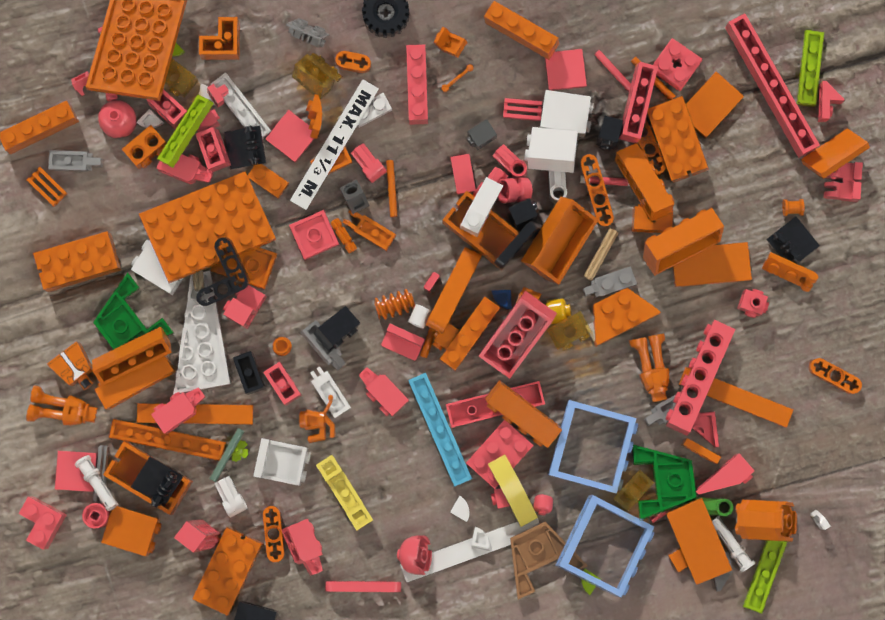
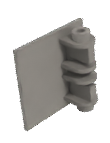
M300 18L286 24V26L290 27L288 33H291V36L304 41L306 35H308L306 42H310V44L318 48L320 46L324 47L326 42L324 38L329 36L324 28L319 26L312 27L308 25L306 20Z

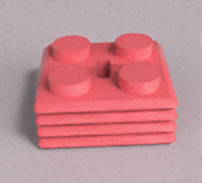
M672 38L653 65L658 66L656 76L676 90L681 91L702 62V58ZM673 62H679L680 67L674 68Z

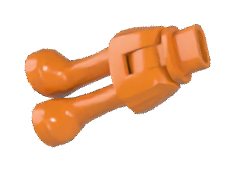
M665 334L648 336L654 358V369H652L647 337L629 340L630 346L637 349L642 365V373L639 376L646 391H649L648 394H651L652 402L667 400L666 391H668L667 387L669 386V368H665L662 357V343L665 341Z
M33 386L30 397L32 403L63 407V411L30 404L27 410L26 421L34 422L38 418H52L63 421V425L82 424V422L84 424L86 422L95 423L98 408L90 407V404H86L85 401L75 396L69 395L68 398L55 397L45 394L42 387Z

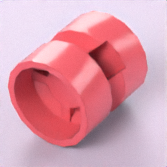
M527 177L504 178L498 182L503 185L498 196L501 203L522 202L532 197V184Z
M92 503L83 510L82 518L84 523L90 528H103L107 526L111 511H107L103 503Z

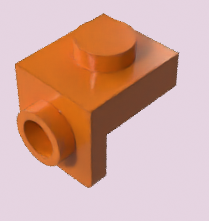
M442 27L440 32L437 33L434 43L441 51L458 58L467 41L460 36L450 33L447 28Z

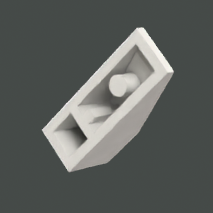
M487 177L485 178L460 225V229L478 237L503 185Z

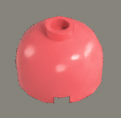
M122 100L107 102L101 107L98 114L100 128L106 135L118 139L129 136L137 125L135 110Z
M411 536L404 540L400 549H398L397 559L405 571L415 575H425L424 571H429L432 550H428L427 545H431L427 536Z

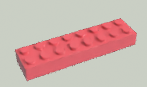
M539 381L511 388L533 406L545 405ZM488 394L446 404L451 428L502 416L503 414L499 411L495 413L487 407L488 403L485 398Z

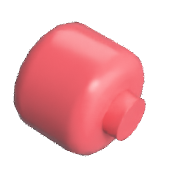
M544 494L536 495L533 505L534 510L539 515L550 513L553 508V498Z

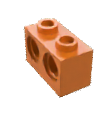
M150 125L123 147L122 150L140 170L149 166L152 162L151 159L156 155L159 156L167 143ZM151 139H158L156 146H149ZM137 151H143V156L140 159H135Z

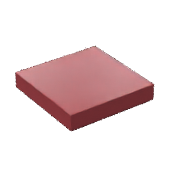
M582 49L554 52L550 60L545 58L549 90L555 91L587 86Z
M288 110L265 140L296 163L313 142L314 138L310 137L312 130L308 129L309 125Z
M324 210L289 225L304 260L339 245Z
M58 451L55 489L94 492L90 483L83 479L84 475L79 468H76L75 463L80 458L90 455L91 462L96 468L98 453Z

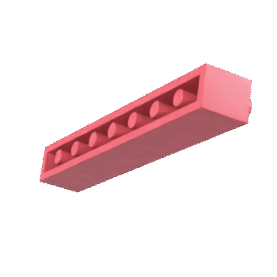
M744 13L729 21L725 29L796 155L800 158L812 152L820 144L748 17Z

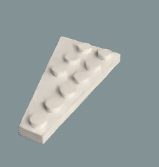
M210 271L203 272L206 288L212 285L213 281ZM192 275L190 277L188 302L185 311V322L182 331L173 395L177 392H180V394L183 392L187 393L198 387L203 390L231 384L217 304L215 302L208 306H202L197 302L196 296L198 292L194 290ZM214 290L209 294L203 292L204 295L201 298L209 302L208 298L215 295Z

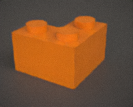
M218 17V36H199V56L202 60H240V22L238 17Z

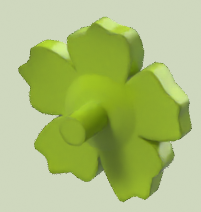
M239 441L232 453V461L237 462L242 459L241 457L247 458L249 455L248 449H244L248 445L246 441Z

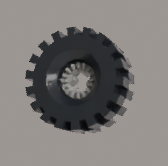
M364 0L362 7L364 24L371 33H375V36L383 35V38H387L388 35H391V37H394L396 33L400 34L402 29L406 28L410 14L408 1ZM384 9H388V12H391L387 18H384V15L381 14L384 12Z

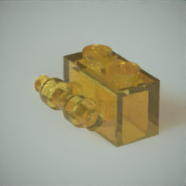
M315 53L311 55L306 54L294 65L292 78L311 94L319 95L320 100L333 89L335 80L339 82L342 78L334 66L328 65L322 56H318Z

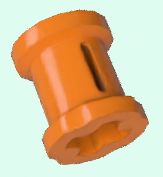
M783 199V216L788 214L804 215L805 205L803 199H799V201Z

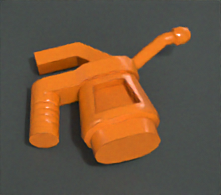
M332 395L328 396L329 402L323 412L308 409L300 411V428H305V430L319 428V434L308 436L309 443L326 439V423L330 426V438H335V424L326 415L332 404Z

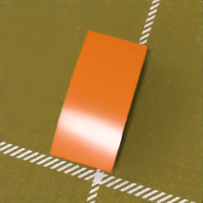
M315 94L313 101L309 100L306 111L309 112L307 119L311 120L308 128L312 130L310 137L317 139L322 123V106L319 95Z

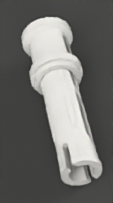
M90 455L80 458L75 463V466L84 475L83 479L90 483L107 511L116 508L118 503L99 476L100 471L94 467Z
M720 516L713 519L712 523L718 536L730 551L731 559H734L739 565L740 572L742 573L753 566L755 561L749 558L745 552V547L739 545Z

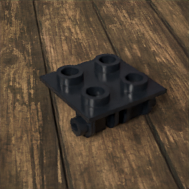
M260 125L254 127L246 126L243 129L224 132L227 153L231 163L230 170L266 163Z
M797 216L766 239L779 256L796 264L820 246Z
M150 456L131 485V488L150 498L152 506L157 508L162 505L165 507L184 475Z

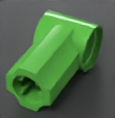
M696 497L695 499H703L709 515L728 516L734 509L732 502L728 499ZM722 502H726L729 505V510L726 513H722L719 510V505Z

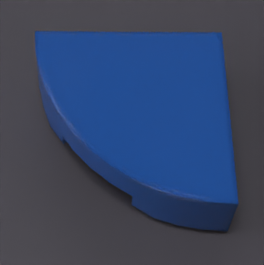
M492 290L493 299L499 306L505 309H512L511 290Z

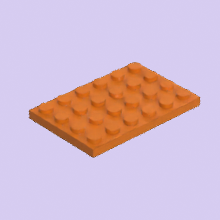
M110 0L86 83L87 90L160 101L187 0Z
M246 171L139 213V217L168 283L221 263L214 247L215 242L219 238L227 237L231 239L238 255L276 240ZM221 241L222 245L219 247L226 251L227 254L223 255L225 259L227 256L233 255V253H228L226 250L228 243Z

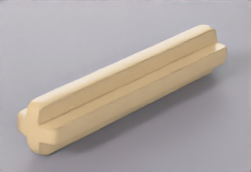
M611 228L608 230L584 274L587 280L592 281L618 235L616 230Z

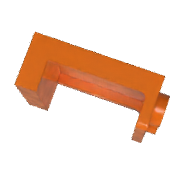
M116 506V508L111 510L101 543L142 556H149L155 549L156 542H153L155 535L160 533L162 524L159 523L160 518L132 511L122 506Z

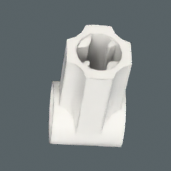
M549 171V198L554 204L559 200V198L553 195L555 191H561L565 198L567 196L565 172Z
M416 304L408 322L424 329L432 311Z
M230 476L214 483L223 500L224 509L230 518L248 509L243 497L237 492Z

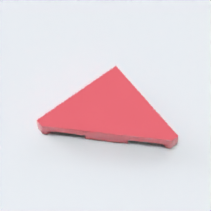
M715 411L698 413L692 429L714 447H719Z

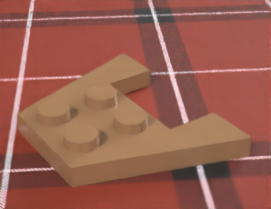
M545 521L510 538L518 600L535 592L527 573L557 560L566 544ZM574 552L569 564L580 570L588 567Z

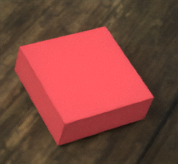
M436 272L432 273L424 285L426 292L430 293L440 279V275Z

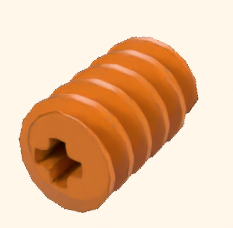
M404 289V295L397 291L396 297L390 293L389 300L384 295L382 296V302L377 297L374 299L379 320L380 316L387 320L388 313L394 318L395 311L401 316L402 309L409 313L410 307L412 309L415 307L412 293H409L407 289Z

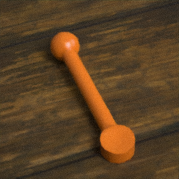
M467 65L466 69L447 85H442V91L448 92L450 86L467 72L473 71V65Z

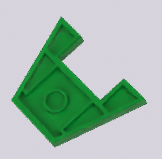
M128 272L93 321L113 350L159 327H162L167 336L174 334L163 318L147 329L125 299L140 289Z
M633 445V465L653 464L657 499L638 501L640 521L696 499L692 460Z

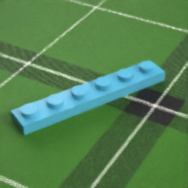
M423 373L408 380L454 487L471 480L470 472L427 374Z

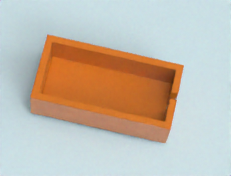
M683 96L649 108L647 113L671 181L675 183L689 178L690 176L687 171H691L694 176L710 170Z
M466 190L457 201L456 208L453 207L444 217L442 224L494 264L495 260L519 232L492 210L478 237L460 229V225L475 198Z
M560 197L521 262L547 281L560 284L599 219L584 210L574 200Z
M713 208L701 210L695 217L691 219L686 218L679 225L666 228L662 234L649 237L645 242L643 259L653 275L656 276L718 244L721 241L724 225Z
M108 231L33 253L37 269L41 271L39 276L43 290L47 292L122 270L112 235Z
M123 441L114 456L120 459V461L112 460L103 475L151 504L150 498L131 488L150 455ZM184 476L165 507L161 505L157 508L169 515H173L193 481Z
M226 527L192 598L227 616L231 614L264 544L249 536H245L243 540L241 538H243L244 534L230 527Z

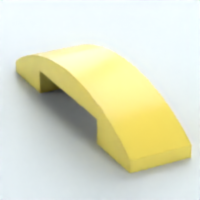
M331 455L316 465L345 510L355 529L358 531L372 522L371 515L334 456Z
M506 455L488 463L520 527L537 519L535 510Z

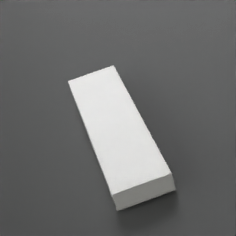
M226 72L211 83L216 88L224 84L226 85L229 94L223 97L224 102L244 128L246 126L254 127L260 125L262 139L270 134L271 130Z

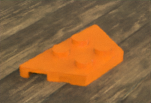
M625 288L593 305L594 345L597 347L659 315L661 313L660 310L629 288Z

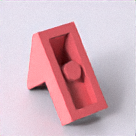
M822 81L819 84L818 122H827L832 117L833 106L830 104H842L845 101L827 81Z

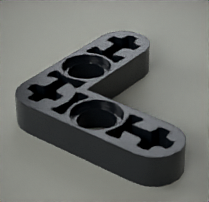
M530 221L500 254L494 264L502 270L528 240H533L537 236L542 225L537 221Z
M227 237L219 238L215 242L214 247L228 278L198 291L196 299L202 306H208L244 290L250 283L249 276L232 240ZM221 241L228 243L226 250L228 253L232 252L233 255H229L224 259L223 255L227 253L224 249H220ZM230 258L237 261L235 269H230L227 266V261ZM239 269L241 270V272L238 273V276L240 279L244 278L245 282H243V286H241L240 284H236L238 277L236 274L232 276L231 273L236 272ZM220 284H225L228 287L227 294L219 293L218 286ZM214 290L215 295L208 298L209 302L202 300L203 292L209 294Z

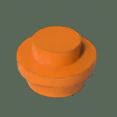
M278 337L275 339L273 351L277 355L286 356L290 353L292 344L288 338Z

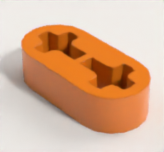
M341 51L335 57L337 66L343 70L366 73L371 68L370 58L364 54ZM343 56H347V60L352 62L342 64L339 58L342 59ZM365 60V63L368 65H364L363 68H360V65L355 63Z

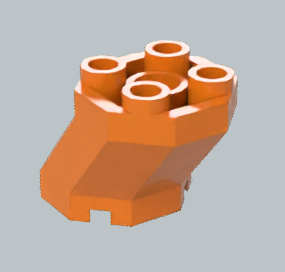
M742 500L741 503L736 505L737 523L735 525V532L742 539L792 542L794 538L790 537L797 532V513L791 509V507H794V504L787 501Z

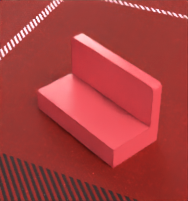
M389 324L381 346L416 361L425 339L393 324Z

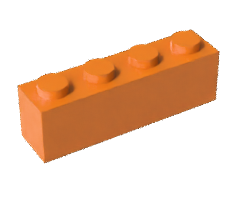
M493 1L484 15L487 25L550 60L559 46L558 37L496 1Z
M66 100L1 131L0 140L5 151L13 154L78 123L79 120L71 104Z
M637 143L617 151L615 162L651 222L672 213L674 199L665 190L663 180L657 177L653 164L649 163L646 159L645 151L642 148L640 149Z
M484 296L441 356L440 361L453 371H456L496 316L500 307Z
M159 327L93 359V373L100 384L104 386L172 353L170 340L162 327Z
M166 355L104 386L99 382V387L94 390L104 408L110 410L176 373Z
M500 380L485 398L489 409L495 413L497 411L502 413V418L509 424L514 422L518 425L517 429L524 435L530 434L534 437L532 440L540 447L544 445L548 448L562 431L560 425Z

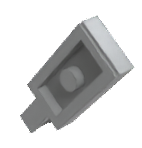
M49 150V170L88 172L92 171V167H103V159L93 157V153L86 151Z
M630 266L590 281L591 286L583 288L585 296L595 293L596 297H603L635 286L637 282Z
M315 320L301 331V335L328 365L332 364L338 371L346 364L340 357L342 355L340 352L341 348L335 349L333 347L328 351L314 335V332L320 326L318 321Z
M687 390V395L694 398L690 390ZM675 395L651 409L652 415L644 419L647 426L658 422L659 425L668 422L665 418L669 409L673 410L676 404L673 402ZM679 407L681 414L688 411L685 407Z

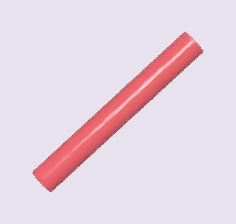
M598 50L594 54L596 58L629 92L631 83Z

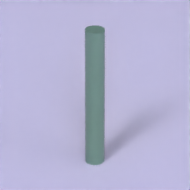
M239 428L236 430L209 479L217 482L245 431Z

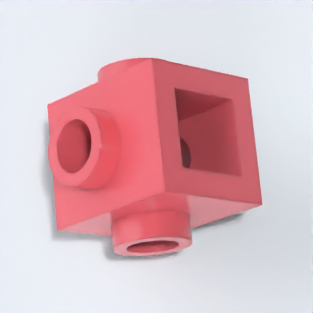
M745 289L742 292L737 309L744 311L748 317H759L766 313L769 302H766L768 296L763 295L764 292L757 289L752 291Z

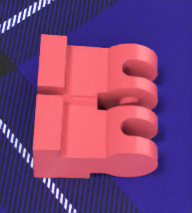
M847 163L826 178L831 180L842 179V183L836 181L825 182L824 187L831 188L834 191H825L823 197L826 199L858 202L861 198L860 181L862 180L863 163Z

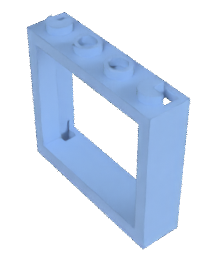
M568 400L561 424L562 431L558 435L548 475L617 494L618 490L621 491L624 481L621 479L622 472H626L629 462L626 460L627 453H631L633 447L631 437L632 434L637 432L638 423H635L636 418ZM575 408L628 423L612 486L558 471Z
M588 495L555 566L616 597H622V595H626L628 592L630 578H633L638 570L636 565L639 559L642 560L646 553L644 548L647 542H650L654 536V526L643 520L640 521L639 518L594 495ZM596 505L644 529L617 588L569 564Z

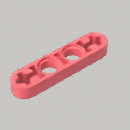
M326 581L325 591L401 592V582Z

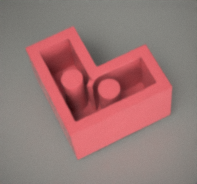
M249 285L244 290L235 293L237 298H233L231 301L228 300L223 308L225 311L223 315L246 329L249 328L267 297Z
M28 496L19 512L20 515L35 523L26 541L43 550L48 549L67 514L33 496Z

